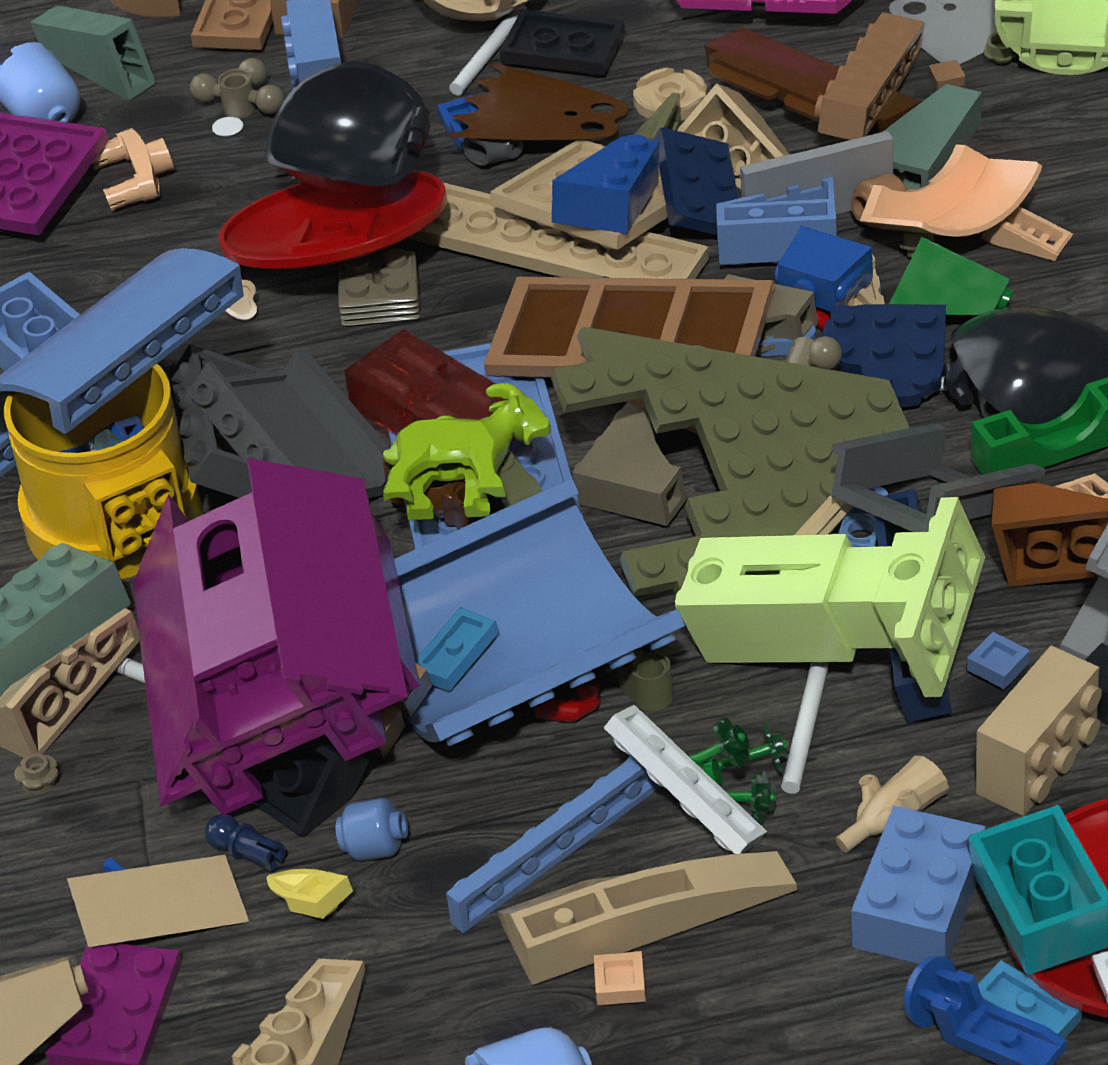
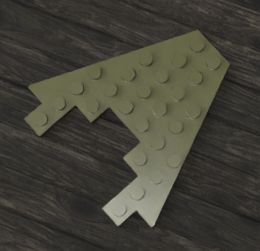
M590 327L580 328L577 336L587 362L554 368L551 375L552 383L564 413L643 398L656 434L695 426L720 488V492L687 499L684 507L696 535L695 537L622 552L619 561L634 597L673 589L675 595H677V592L682 588L688 572L689 560L694 556L700 538L794 535L832 494L838 454L832 452L834 443L909 428L890 380Z

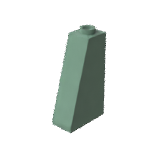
M57 5L30 22L38 43L43 44L46 49L52 51L61 64L126 100H131L156 83L132 19Z
M945 84L883 131H888L893 138V175L898 177L908 190H918L929 185L928 181L947 163L955 145H966L981 123V92Z

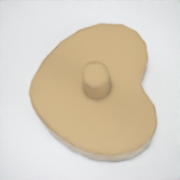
M242 280L244 297L224 311L228 316L237 321H250L257 314V306L253 300L256 295L255 285L249 280Z

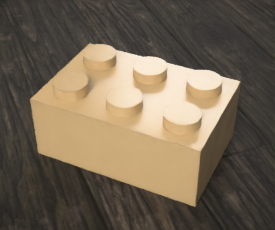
M1050 646L977 730L976 794L1022 816H1025L1036 802L1041 803L1047 797L1052 782L1060 773L1065 774L1069 771L1077 752L1084 744L1090 745L1098 734L1100 721L1097 719V705L1102 694L1101 688L1098 687V666L1054 646Z

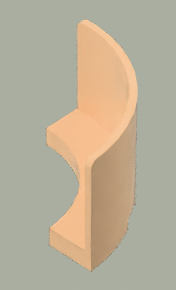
M955 145L947 163L928 181L929 185L923 188L895 191L885 186L873 185L860 222L883 230L954 237L976 234L1004 220L1022 203L1036 182L1042 165L1032 161L989 159L966 145Z

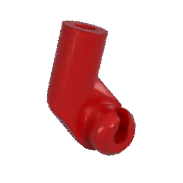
M587 681L576 686L574 689L575 695L567 700L551 698L536 705V719L561 722L577 721L597 709L601 699L597 696L599 692L598 685L595 682Z

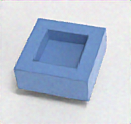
M992 632L967 657V670L1005 689L1030 663V650Z

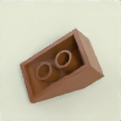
M1040 483L994 488L992 528L1009 587L1101 577L1085 568L1090 554L1108 525V499Z

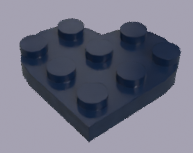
M863 304L855 306L838 305L832 309L831 318L825 323L822 337H831L840 344L842 357L838 365L842 367V372L890 380L901 408L921 404L922 397L931 394L934 389L938 392L941 388L944 378L946 305Z

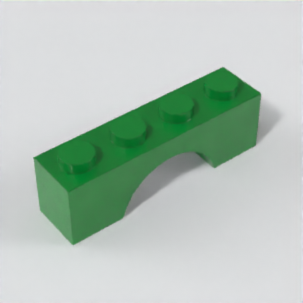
M1108 377L1086 384L1081 396L1068 411L1046 423L1026 424L1020 422L1011 410L972 422L971 460L982 474H987L1027 464H1035L1044 468L1107 447Z

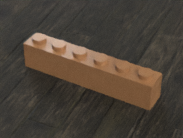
M882 12L874 24H869L865 38H859L856 51H850L846 65H840L836 79L829 81L825 95L820 94L817 99L814 116L819 118L818 133L848 140L867 136L920 55L924 21Z

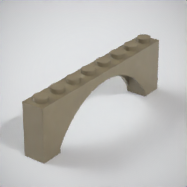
M730 274L725 277V279L754 280ZM774 284L775 291L760 341H764L774 335V339L785 338L792 341L796 338L804 337L813 325L816 327L818 324L814 292ZM775 344L758 346L756 354L776 349ZM627 402L622 410L616 413L614 420L604 433L595 440L593 447L582 461L576 464L572 472V479L579 492L577 497L580 505L667 526L687 498L681 467L671 465L657 445L659 433L656 434L648 411Z

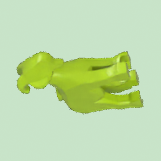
M498 383L487 388V396L501 397L508 400L495 402L489 406V411L493 413L489 417L472 420L440 416L437 419L418 420L409 424L399 432L392 447L383 452L384 460L391 465H395L389 472L387 484L384 488V502L391 498H403L407 506L409 520L433 519V505L430 499L424 495L433 480L453 481L465 479V515L467 517L489 516L490 504L486 493L494 497H506L504 483L497 474V471L507 455L513 437L519 442L524 441L525 445H529L532 439L536 437L548 436L551 433L549 419L544 415L536 402L517 387L509 383Z

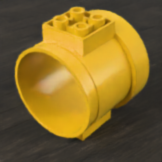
M158 364L149 369L67 434L53 427L48 402L32 395L9 391L4 405V418L21 482L18 492V508L28 546L38 560L51 547L65 543L114 562L120 578H130L136 576L168 494L188 521L203 515V503L199 485L190 482L187 462L184 460L185 450L182 447L169 380ZM138 415L144 429L131 438L108 448L81 453L58 452L82 445L117 420Z

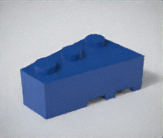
M642 135L621 136L553 179L551 223L628 234L658 184L660 141L648 140Z

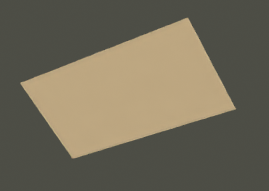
M226 855L67 878L88 947L249 922Z

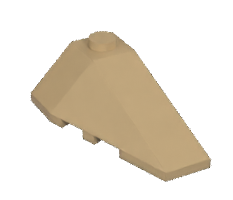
M124 608L9 686L0 697V747L23 758L34 753L44 754L140 641L139 630L131 610Z

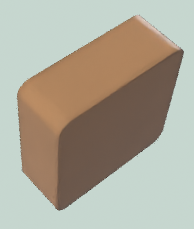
M957 60L929 65V76L936 90H939L945 84L958 87L965 85V74Z

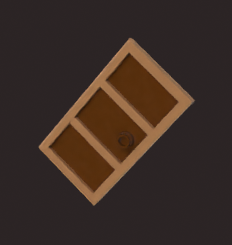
M516 277L484 362L486 376L551 377L554 368L586 363L587 361L577 338L580 328L583 327L638 335L692 346L700 345L709 349L756 356L775 291L774 281Z

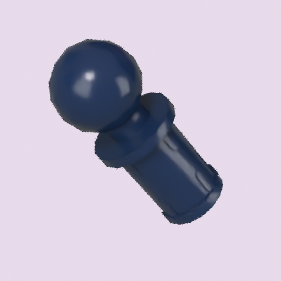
M220 814L214 816L205 827L207 843L217 850L228 849L229 855L235 859H242L244 857L269 871L279 867L270 858L280 863L284 859L285 846L281 842L271 840L256 833L255 828L248 823L239 825L238 821L231 815Z

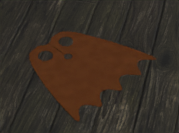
M491 63L490 65L501 72V76L476 80L477 83L488 88L489 93L481 96L465 97V100L475 104L478 110L473 113L453 116V118L466 123L469 128L460 132L448 133L446 136L503 140H583L605 138L616 133L619 126L615 123V119L626 114L628 105L614 97L573 83ZM596 103H607L614 106L615 109L611 112L602 113L592 110L591 106ZM566 111H575L577 115L568 116L564 113ZM586 122H597L602 124L604 129L597 132H589L583 130L580 126Z

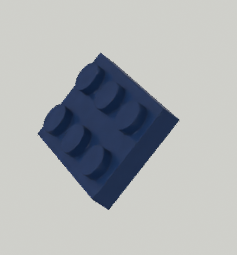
M660 127L654 136V141H660L659 169L669 224L718 235L716 204L739 199L728 143Z

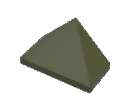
M672 92L634 135H642L648 140L654 141V136L660 127L677 131L681 126L680 93Z

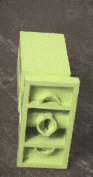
M944 497L940 499L936 515L930 519L929 532L896 533L892 546L852 547L846 534L700 538L695 554L689 560L688 572L682 588L677 592L675 607L678 609L692 635L693 642L698 646L707 663L852 662L857 648H896L901 660L908 662L911 676L916 678L924 696L942 697L983 567L985 555L959 498Z

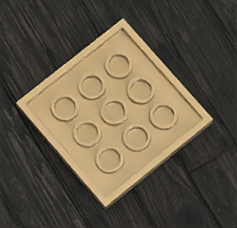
M584 139L574 141L490 191V206L505 210L507 214L512 216H522L536 221L540 226L553 227L568 232L572 237L594 241L606 249H619L668 217L660 169H658V184L628 234L551 223L552 180L605 147Z

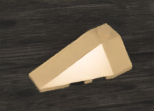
M717 83L677 130L728 143L736 187L740 189V167L790 155L761 115L739 92Z

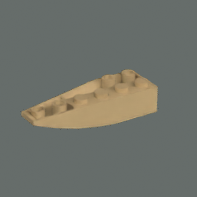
M777 851L732 854L689 860L630 874L585 880L497 911V914L531 984L535 985L593 964V955L624 953L797 890V884Z

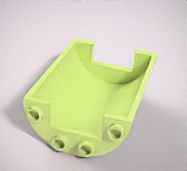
M995 0V23L998 34L1006 48L1010 47L1019 55V60L1026 65L1043 72L1060 75L1085 74L1108 66V0Z

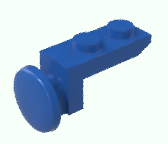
M938 955L927 957L914 969L908 980L904 994V1009L910 1021L919 1027H929L937 1022L944 1042L998 1065H1053L1068 1047L1066 1040L1047 1026L984 1001L975 976L961 970L956 972L953 962L947 957Z

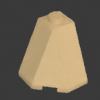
M68 957L0 976V1065H18L82 1008L80 995L89 992L80 965L70 967Z

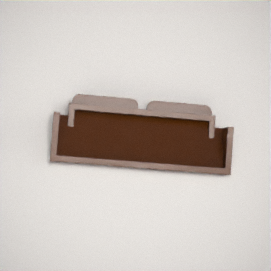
M746 28L738 29L704 45L709 74L712 77L765 100L779 98L784 101L787 109L819 122V118L814 116L817 99L820 94L825 95L830 80L836 79L839 67ZM896 91L876 121L879 126V132H883L919 105L921 101Z

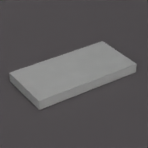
M888 131L742 166L740 167L741 197L764 193L765 199L787 194L786 187L799 185L800 191L821 186V179L833 176L836 214L852 211L851 198L859 182L884 173L893 174V138Z

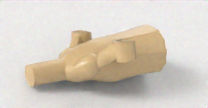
M914 756L907 765L882 787L875 775H864L859 780L862 788V802L857 809L856 823L837 836L835 841L843 852L848 853L867 837L883 833L893 806L921 811L939 797L947 794L949 791L947 779L934 762L923 756Z

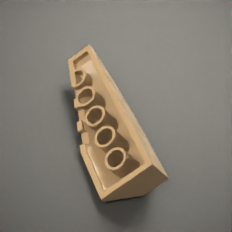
M318 959L285 996L287 1002L285 1007L275 1014L270 1013L259 1025L261 1033L250 1046L242 1044L232 1055L233 1065H338L364 976V961Z

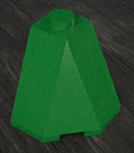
M921 237L889 304L946 305V316L977 317L980 314L996 309L1006 308L1014 291L1007 288L1010 282L1009 278Z

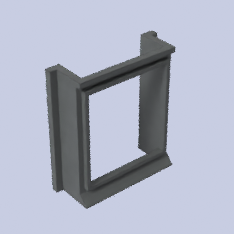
M932 423L834 443L832 452L838 454L831 496L908 531L929 532L930 519L936 515L941 498L958 497L969 522L992 517L994 488L1036 483V479L1044 477L1045 469L1035 464H1027L974 477L965 475L941 464L947 428ZM928 475L947 482L931 486L927 514L869 490V488Z

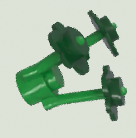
M724 717L713 726L714 733L720 742L699 753L689 755V757L718 785H721V769L733 765L736 768H741L745 765L746 761L771 753L778 773H783L780 759L788 757L785 749L788 746V742L782 740L780 731L771 734L768 724L764 723L763 727L768 744L747 750L749 749V740L745 731L739 725H732L731 721ZM720 753L726 756L719 760L712 758ZM759 771L758 775L752 777L751 792L725 791L736 802H750L751 810L754 811V819L760 825L764 823L765 817H769L770 811H773L776 805V789L774 784L767 780L766 771Z

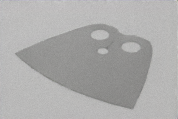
M895 0L889 7L890 13L893 15L925 22L921 47L940 63L957 60L959 64H962L982 54L987 38L991 34L998 32L995 23V0ZM909 2H920L926 6V10L921 14L911 15L904 12L903 7ZM946 4H954L956 6L952 11H947L943 7Z

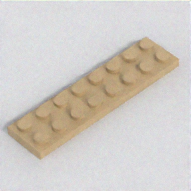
M444 183L447 193V204L444 210L430 224L406 238L557 277L601 278L608 276L609 278L696 279L709 259L708 246L646 231L619 249H606L594 241L572 237L568 232L553 227H543L537 224L536 221L522 216H512L507 214L505 210L490 206L489 193Z

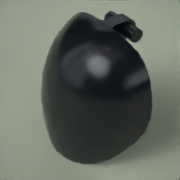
M357 61L335 64L307 77L289 93L272 123L265 146V157L269 163L288 175L319 188L347 193L379 191L405 178L416 165L430 130L431 124L428 120L430 111L425 107L420 95L408 82L381 67Z
M1039 307L1002 308L980 314L953 330L951 339L958 357L956 362L946 363L943 371L945 375L944 384L950 396L956 398L960 405H969L974 400L971 390L976 386L983 398L998 411L1011 410L1020 422L1042 424L1054 420L1068 411L1079 399L1086 384L1108 377V331L1085 319L1056 310Z

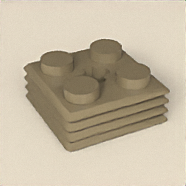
M394 248L385 253L371 254L338 264V297L343 326L416 320L420 317L418 270L414 251Z

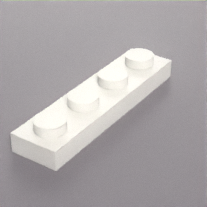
M635 705L614 714L605 725L604 729L614 738L618 748L632 755L641 763L655 783L667 788L680 801L681 807L687 814L699 819L713 833L715 840L720 846L732 851L734 854H742L757 845L767 833L752 816Z

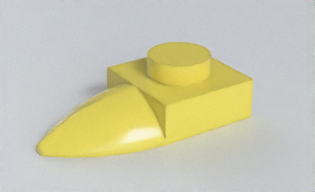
M292 869L270 874L266 877L270 889L279 897L286 899L290 912L322 919L333 913L338 908V905L353 892L347 876L316 869Z

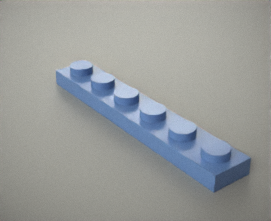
M630 755L626 762L607 776L597 779L592 787L574 800L563 804L555 814L538 826L530 828L522 838L504 851L493 855L485 865L467 878L459 880L452 889L446 892L451 924L462 933L466 932L662 786L655 783L647 774V769Z

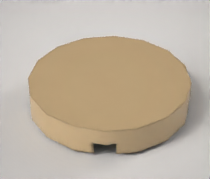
M663 68L641 77L636 83L637 88L633 92L636 110L647 119L672 92L680 93L681 121L689 117L705 98L707 87L702 77L690 70L683 69V73H674V68Z

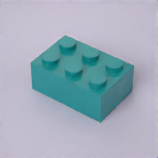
M1059 805L968 835L974 876L1027 975L1108 948V891Z

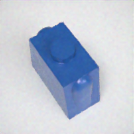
M801 226L779 261L774 277L779 285L814 292L815 306L831 312L834 307L845 305L873 279L872 247Z

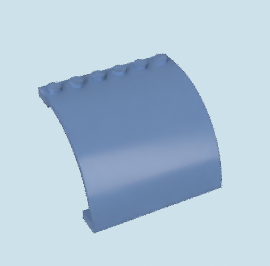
M181 248L160 254L0 375V477L16 466L4 418V405L9 391L32 395L48 402L53 427L67 434L244 297L240 265L225 257L198 249Z
M572 478L394 559L414 659L420 655L460 607L496 620L499 631L450 692L432 685L412 717L409 718L403 714V717L410 726L425 740L437 742L445 739L448 746L458 743L473 735L471 726L487 720L489 727L514 716L512 707L526 700L530 707L543 703L555 697L552 688L567 681L571 688L581 685L596 677L592 669L607 662L611 669L628 663L636 658L633 650L645 644H649L651 650L664 646L676 640L673 631L685 626L678 609L655 616L625 586L594 539L573 499V496L579 494Z

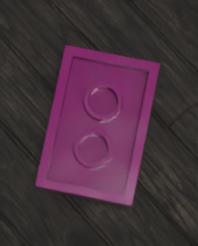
M116 943L88 947L87 944L80 966L89 993L80 995L82 1008L53 1033L46 1051L49 1065H146L182 964L180 952L178 950Z

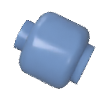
M383 797L352 802L344 808L342 816H339L336 820V837L340 849L344 853L348 852L351 858L359 862L394 856L399 851L401 840L406 838L408 834V824L404 812L401 810L397 811L393 803Z

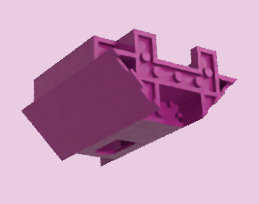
M247 458L252 493L193 520L188 521L168 494L133 582L160 807L202 789L221 814L230 813L263 798L262 786L250 771V767L324 734L345 761L387 743L380 709L408 698V691L420 687L390 540L371 514L364 478Z

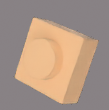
M642 951L593 955L597 1006L646 1002Z

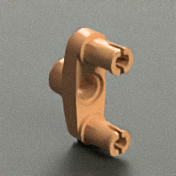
M133 128L117 133L116 138L110 139L92 162L93 168L96 171L98 168L126 159V161H131L136 172L134 174L135 178L108 189H103L112 212L141 200L147 202L160 197V185L157 175L175 169L163 138L145 144Z

